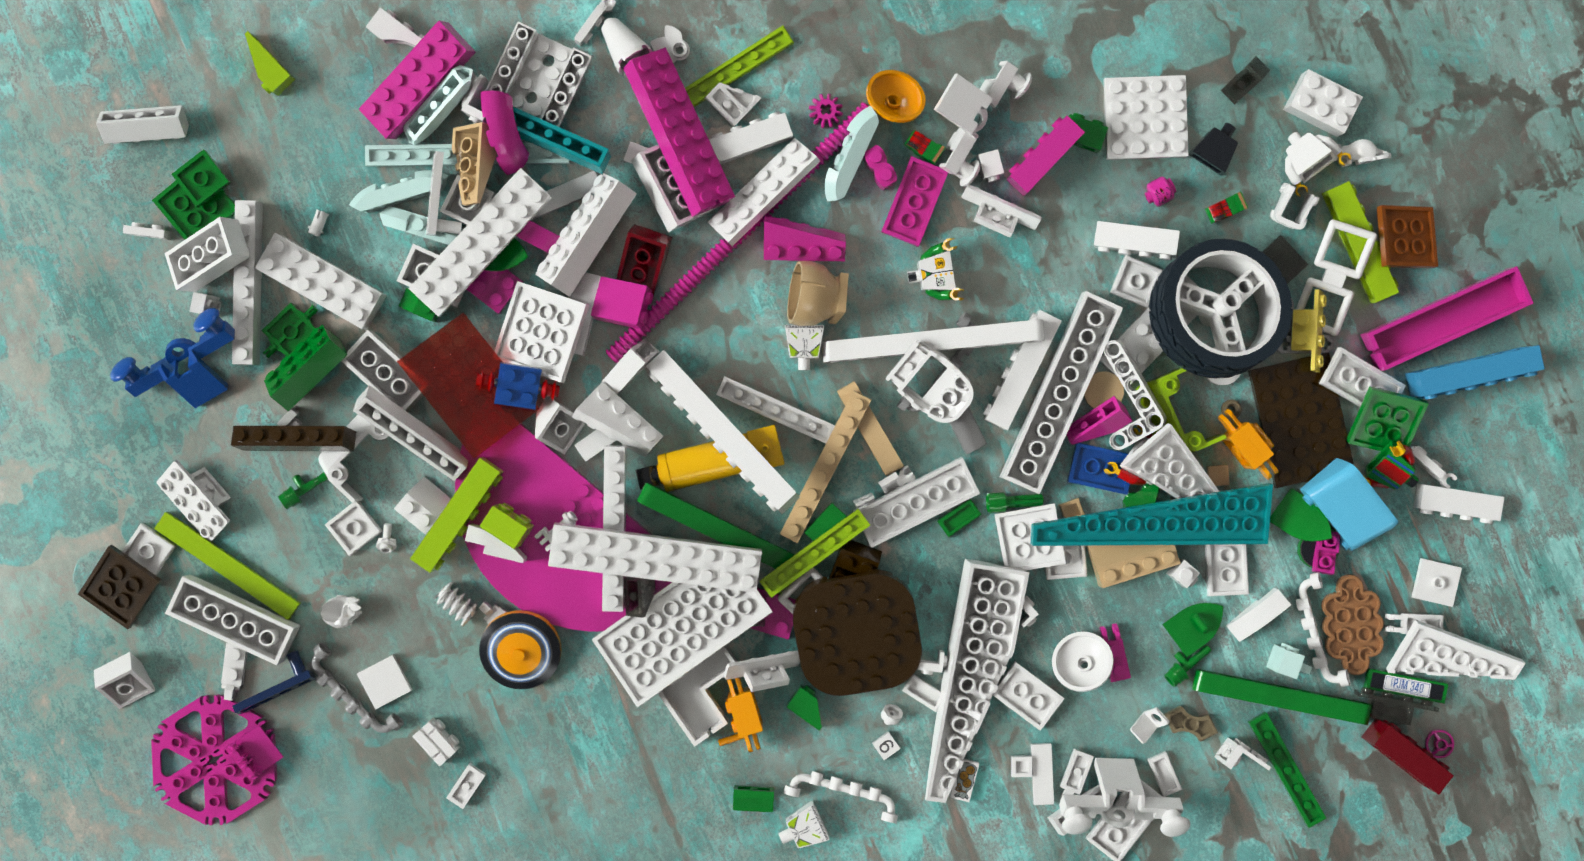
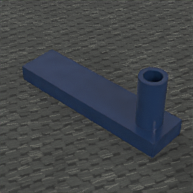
M293 651L286 656L295 676L233 705L234 712L243 714L316 679L314 672L306 671L299 652Z

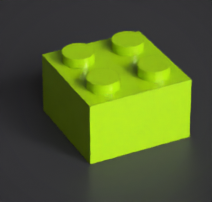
M507 503L493 505L479 527L513 549L522 546L534 527L530 523L532 520L523 514L519 516L513 512L514 508Z

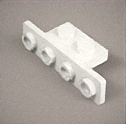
M968 185L962 195L963 199L979 205L974 222L1007 237L1012 236L1017 223L1035 230L1042 219L1036 213L1005 201L996 195L987 193L976 186Z
M798 650L729 663L726 666L724 678L729 680L744 677L751 692L788 685L790 678L785 669L799 665Z

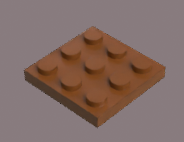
M1378 206L1377 217L1382 267H1438L1433 207Z

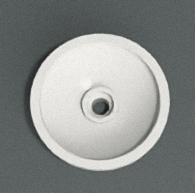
M1076 632L1066 636L1058 643L1052 656V667L1055 676L1061 684L1073 691L1087 692L1099 688L1108 680L1113 670L1114 660L1109 645L1100 636L1090 632ZM1088 663L1087 668H1082L1081 665Z

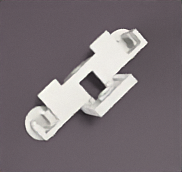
M1001 61L999 65L1002 68L995 79H986L980 89L959 74H954L934 108L936 112L959 127L957 132L953 133L945 148L946 151H952L946 163H940L939 167L947 173L954 174L960 178V186L962 187L970 185L980 171V162L978 160L969 164L965 159L979 137L976 132L986 125L988 119L986 109L988 106L996 108L1007 88L1012 91L1011 98H1021L1032 83L1031 73L1028 72L1021 76L1017 73L1018 68L1008 61ZM977 114L980 117L979 123L974 121Z
M1095 758L1094 767L1102 795L1063 794L1059 804L1061 814L1065 818L1062 828L1065 832L1072 835L1088 831L1092 826V818H1095L1097 814H1101L1103 820L1109 825L1118 828L1128 826L1132 819H1162L1163 823L1160 830L1169 837L1185 834L1191 825L1189 819L1181 817L1184 809L1180 798L1145 797L1134 759ZM1117 792H1129L1130 797L1126 806H1112ZM1115 815H1119L1123 819H1118L1115 817Z

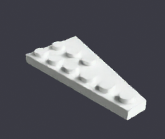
M1169 423L1122 462L1123 465L1177 499L1220 492Z
M1415 619L1386 670L1388 673L1399 671L1406 674L1417 672L1436 676L1459 677V675H1469L1472 678L1489 676L1491 679L1515 680L1526 663L1523 659Z

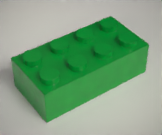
M323 324L319 328H315L310 333L308 339L299 343L290 356L283 358L280 365L266 375L264 382L270 397L289 412L348 355L341 340Z

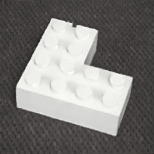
M727 645L658 693L694 747L710 736L709 728H711V732L714 734L727 725L729 721L708 690V687L724 677L727 664L735 661L738 662Z

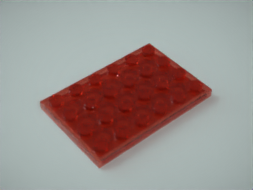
M464 312L397 361L473 459L477 458L539 410L537 405L534 410L494 404L495 384L490 392L487 387H482L479 390V386H476L477 373L481 374L483 370L484 374L489 375L493 371L495 379L498 378L500 362L502 360Z

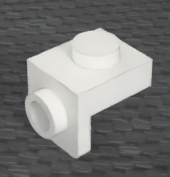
M1025 596L1023 610L1027 615L1020 621V625L1023 628L1026 625L1030 627L1037 620L1036 616L1039 615L1033 608L1035 604L1028 596Z
M943 650L938 651L937 661L921 660L917 669L921 670L922 674L933 675V672L942 673L943 668L947 666L945 652Z

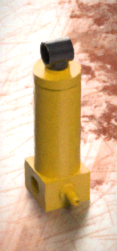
M775 424L750 430L742 434L772 467L785 464ZM715 441L659 454L657 455V466L644 467L635 470L640 490L643 489L647 482L654 486L663 484L666 492H671L738 475L742 470L738 466L733 468L726 460L728 455L724 451L720 454L713 446Z

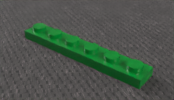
M1263 712L1249 720L1248 723L1306 826L1310 828L1325 820L1326 816L1269 715Z

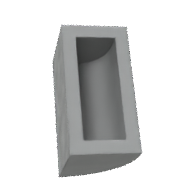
M969 407L957 420L949 422L965 454H969L987 444Z

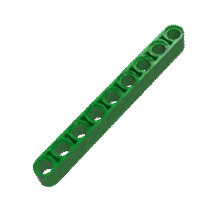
M645 483L637 499L639 503L723 544L761 549V562L774 569L795 555L650 483Z
M1200 669L1195 670L1192 690L1364 725L1369 723L1372 708L1371 704Z

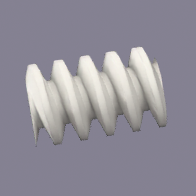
M450 582L441 589L435 598L439 597L438 605L445 603L443 610L451 608L450 616L457 613L455 620L463 619L461 626L464 627L478 612L475 611L477 604L469 606L471 599L468 598L464 601L465 593L457 595L459 588L451 590L453 583Z

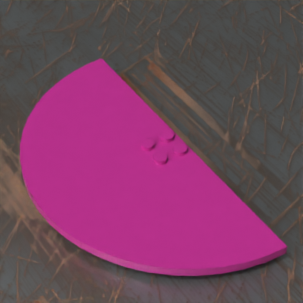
M489 397L477 412L463 441L460 453L468 460L467 468L455 480V493L481 457L486 458L503 470L501 474L503 479L497 487H492L489 492L491 493L490 498L485 504L481 503L478 508L479 514L473 521L470 519L466 526L468 527L472 523L480 525L491 507L500 503L509 504L514 508L513 512L519 516L523 514L532 520L530 523L534 525L522 546L518 547L527 556V561L524 563L483 554L484 545L465 541L472 558L491 585L519 609L536 613L553 625L572 630L598 632L606 630L672 582L625 576V609L623 612L602 611L603 573L548 566L550 550L547 552L545 547L550 542L547 541L541 545L539 542L545 536L542 534L538 539L534 536L544 527L550 531L555 522L559 523L563 520L562 514L572 511L577 516L576 525L603 528L604 493L552 448L536 439L535 435L512 414L504 410L499 404H494V400ZM626 512V532L652 535ZM467 531L463 535L464 540L466 538Z

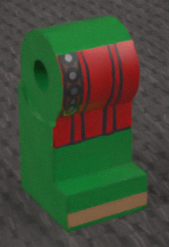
M915 130L911 132L904 143L914 154L933 165L937 163L946 148Z
M1240 191L1206 208L1205 211L1210 223L1213 224L1246 210L1248 206Z

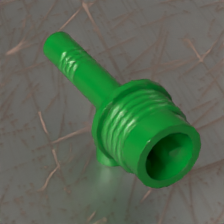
M323 472L305 484L299 474L295 475L292 479L298 489L294 490L292 486H289L278 498L283 506L289 509L299 503L301 504L300 496L328 480Z
M1204 646L1189 660L1180 651L1177 652L1174 657L1182 666L1174 663L1173 667L1164 674L1168 683L1176 687L1184 680H1188L1189 677L1186 672L1211 652L1210 647Z

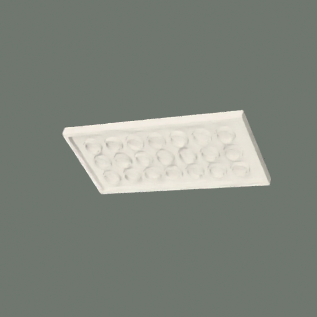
M672 582L594 637L592 641L635 705L640 707L773 613V611L758 590L754 593Z

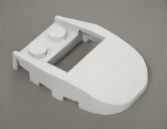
M918 340L914 342L885 378L887 381L891 380L898 387L897 391L911 403L912 407L928 414V417L937 422L949 423L957 420L973 400V387L968 377L944 354ZM932 355L946 366L947 369L928 392L921 397L908 387L907 384Z

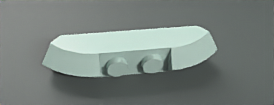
M459 65L453 68L403 126V131L409 143L416 145L430 136L458 105L470 88L473 69Z
M871 106L858 113L846 129L850 133L843 140L842 151L834 160V168H829L825 179L827 201L844 198L879 124L877 114Z
M432 170L415 172V179H412V177L403 178L400 180L401 183L394 185L393 183H386L381 185V189H378L376 184L370 185L359 192L349 205L367 214L387 208L388 206L430 195ZM442 173L440 192L444 190L448 181V175Z
M388 206L379 213L384 226L445 245H449L459 235L436 231L435 236L426 235L427 217L392 206Z

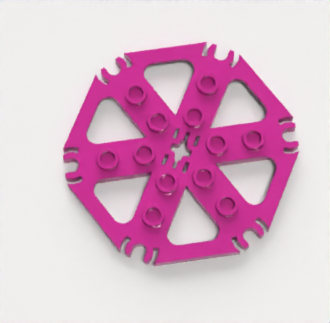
M219 694L214 696L213 703L209 701V695L201 696L161 721L164 724L158 725V728L163 731V735L155 733L153 734L154 739L151 740L153 787L158 783L162 784L155 791L165 790L166 795L161 800L164 801L169 797L171 799L164 804L204 825L215 824V817L219 818L220 825H223L225 822L226 824L267 799L268 797L265 796H269L271 792L266 790L265 786L273 787L277 780V764L274 763L264 772L260 773L259 777L249 781L225 750L226 747L258 725L263 729V724L268 720L264 719L258 723V720L264 716L253 710L238 714L247 719L248 725L245 729L225 741L224 710L234 712L232 706L238 702L224 700V695L220 696ZM192 711L199 712L201 715L202 740L177 728V721ZM273 728L268 731L264 730V732L268 735L272 733ZM274 733V734H273L272 736H270L269 738L271 739V741H272V742L274 743V745L276 746L275 733ZM167 748L193 762L171 776H165L162 773L161 752ZM221 754L223 755L219 758V760H217V764L211 763L209 765H206L208 762H210L212 756L218 757ZM204 779L205 808L202 811H197L182 803L179 796L183 791ZM227 780L249 790L251 793L250 800L233 810L228 808Z

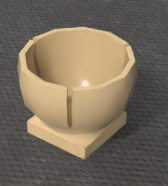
M798 261L795 265L789 287L787 304L788 322L797 326H814L828 319V323L836 324L846 313L849 273L841 272L838 276H834L824 265L812 261Z

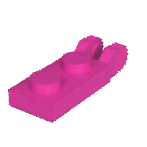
M1117 623L1112 624L1114 639L1109 641L1106 628L1104 626L1100 627L1101 638L1107 642L1113 654L1114 664L1109 677L1110 682L1131 678Z

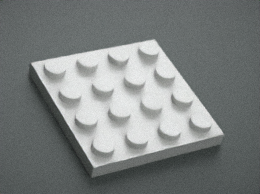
M1186 75L1103 79L1105 126L1108 127L1105 136L1106 160L1188 157Z
M517 281L492 358L504 363L542 368L541 376L564 383L590 305Z

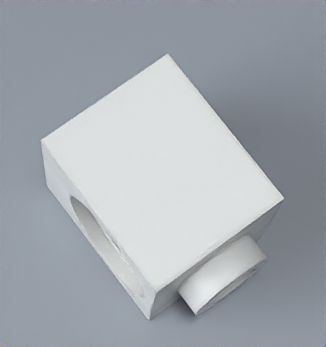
M998 149L978 154L976 159L980 162L982 181L988 180V183L1000 180L999 176L1004 174Z

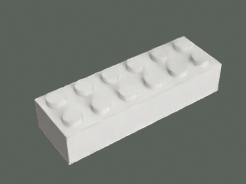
M605 173L596 177L591 190L585 194L581 205L573 212L570 222L562 229L559 239L551 246L549 254L539 264L535 275L570 297L637 193Z
M274 233L255 266L257 270L364 330H368L387 297L385 293L278 233Z
M191 574L182 576L165 614L275 665L284 662L301 626Z

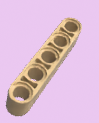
M855 381L837 391L845 406L853 390L862 394ZM868 406L858 429L887 477L904 467L871 408Z

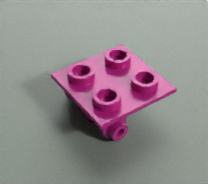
M260 725L225 748L249 781L259 777L260 773L284 757Z

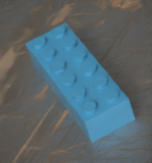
M1540 345L1514 348L1405 373L1409 396L1427 400L1437 398L1438 395H1450L1461 390L1477 389L1478 386H1490L1501 381L1516 380L1518 377L1538 375L1537 371L1544 370L1545 368Z

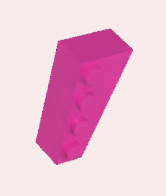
M1066 116L1064 119L1059 117L1051 125L1054 128L1051 133L1045 132L1037 140L1040 144L1035 150L1031 147L1023 155L1025 160L1021 164L1017 162L1009 170L1011 175L1006 180L1023 196L1037 184L1085 133L1070 117Z
M770 214L764 215V260L845 262L846 236L844 233L811 227L809 224L792 222L782 217L781 219L772 217Z

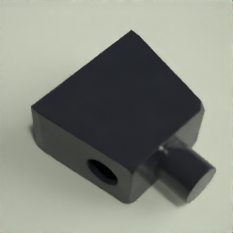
M1225 123L1221 131L1215 127L1212 128L1188 155L1219 175L1225 173L1238 145V142L1231 138L1236 128L1230 123Z

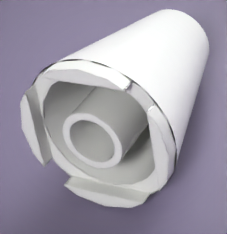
M608 18L603 22L601 31L616 70L620 75L624 76L623 68L631 59L653 52L649 45L618 18Z

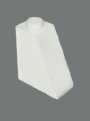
M644 338L623 356L602 382L618 395L655 358L659 351Z

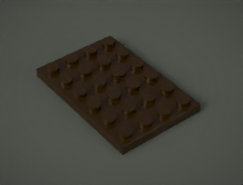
M1329 352L1321 354L1324 358L1323 367H1320V373L1311 371V356L1248 370L1261 429L1274 444V447L1271 449L1274 455L1269 458L1279 471L1275 475L1271 473L1274 488L1310 481L1336 458L1354 465L1350 444L1346 441L1348 435L1339 395L1319 384L1331 361Z

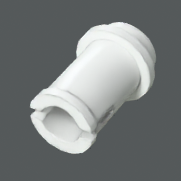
M316 210L311 226H308V233L320 237L324 233L322 230L329 214Z

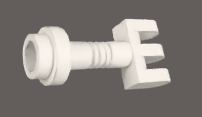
M572 511L562 514L563 520L559 523L576 525L578 518ZM544 527L534 537L538 539L542 534L545 536L539 543L543 545L549 541L550 544L545 547V550L548 552L551 548L553 528L549 531Z

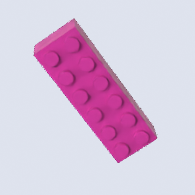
M439 20L361 105L359 110L385 139H397L402 134L403 126L449 72L459 65L464 66L476 51L449 22Z

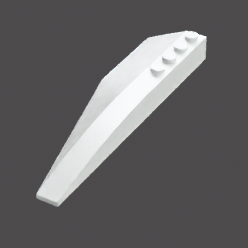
M965 559L947 651V666L943 672L941 696H939L940 703L936 714L925 795L926 801L946 803L956 781L955 777L959 769L962 768L965 755L970 750L975 733L977 734L990 706V700L997 691L1000 678L1007 669L1006 665L1009 659L1012 658L1030 573L1028 571L970 559Z

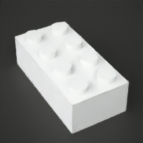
M219 217L166 252L165 256L176 290L196 292L248 259L250 254L239 220Z
M367 330L347 351L348 355L342 360L363 382L407 412L433 386L372 330Z

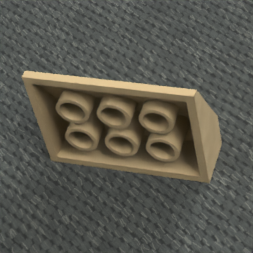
M1175 545L1086 546L1098 586L1101 588L1181 564Z

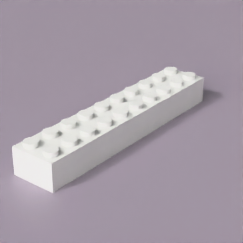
M1087 291L1081 293L999 477L1036 494H1040L1104 352V346L1109 341L1123 307Z
M555 522L548 566L756 593L762 551L761 549Z

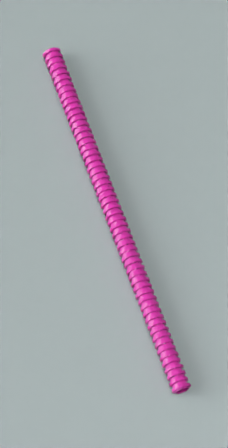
M862 102L860 107H856V111L851 112V116H847V120L842 121V125H838V129L833 130L834 133H830L828 138H824V142L819 143V147H815V151H811L818 157L820 162L766 214H773L774 209L779 208V204L782 205L784 200L787 201V197L792 196V192H796V188L801 187V183H805V179L811 177L810 174H814L816 169L819 170V166H823L824 161H828V157H832L834 155L833 152H837V148L842 147L844 138L850 133V131L846 130L850 122L869 105ZM764 216L733 246L725 239H720V243H716V247L710 249L711 252H707L705 257L702 256V260L700 262L697 261V265H693V269L691 271L688 270V274H684L682 280L679 279V282L675 283L673 288H669V292H665L664 297H660V301L655 302V306H651V310H647L648 319L646 324H643L642 330L629 327V331H625L624 336L619 337V341L616 340L614 345H610L611 348L609 350H605L606 354L615 363H618L619 359H622L623 355L636 345L638 341H642L643 336H647V332H651L652 327H656V323L659 324L661 319H665L664 316L666 314H670V310H674L673 307L675 305H679V301H683L682 298L684 296H688L687 293H691L693 288L696 289V285L698 283L701 284V280H705V276L710 275V271H714L715 266L718 267L725 257L728 258V254L733 253V249H737V245H741L742 240L747 239V235L750 236L752 231H756L757 226H761V222L764 223Z

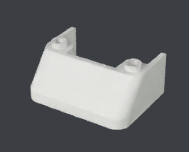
M359 415L346 426L356 431L355 448L368 434L377 440H384L388 437L387 434ZM322 451L319 455V464L328 480L352 503L360 502L363 498L345 482L348 479L349 473L342 462L351 452Z

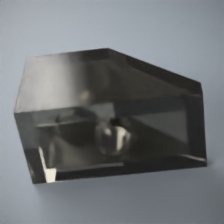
M1255 56L1221 91L1235 105L1267 75L1270 69Z
M623 576L626 616L645 617L656 592L655 580Z

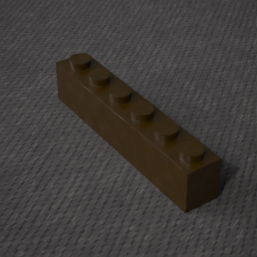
M233 426L231 446L243 451L354 452L356 431L346 426Z

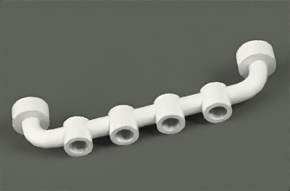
M1319 572L1312 573L1309 579L1304 580L1300 584V599H1296L1298 611H1304L1305 618L1301 619L1304 631L1309 630L1311 635L1310 638H1307L1308 647L1310 650L1315 649L1317 656L1312 658L1314 668L1320 669L1327 681L1340 683L1341 687L1350 686L1351 682L1347 669L1338 671V675H1332L1329 671L1327 657L1323 651L1322 640L1317 630V622L1313 616L1311 601L1307 594V589L1310 586L1314 590L1323 588V582Z
M812 771L811 775H796L790 785H785L784 794L799 797L801 789L797 788L800 782H807L872 801L882 802L887 805V811L882 812L881 820L897 823L898 815L895 814L894 801L890 797L881 794L882 789L870 787V790L862 789L863 784L851 781L850 785L843 784V779L831 776V780L823 778V773Z

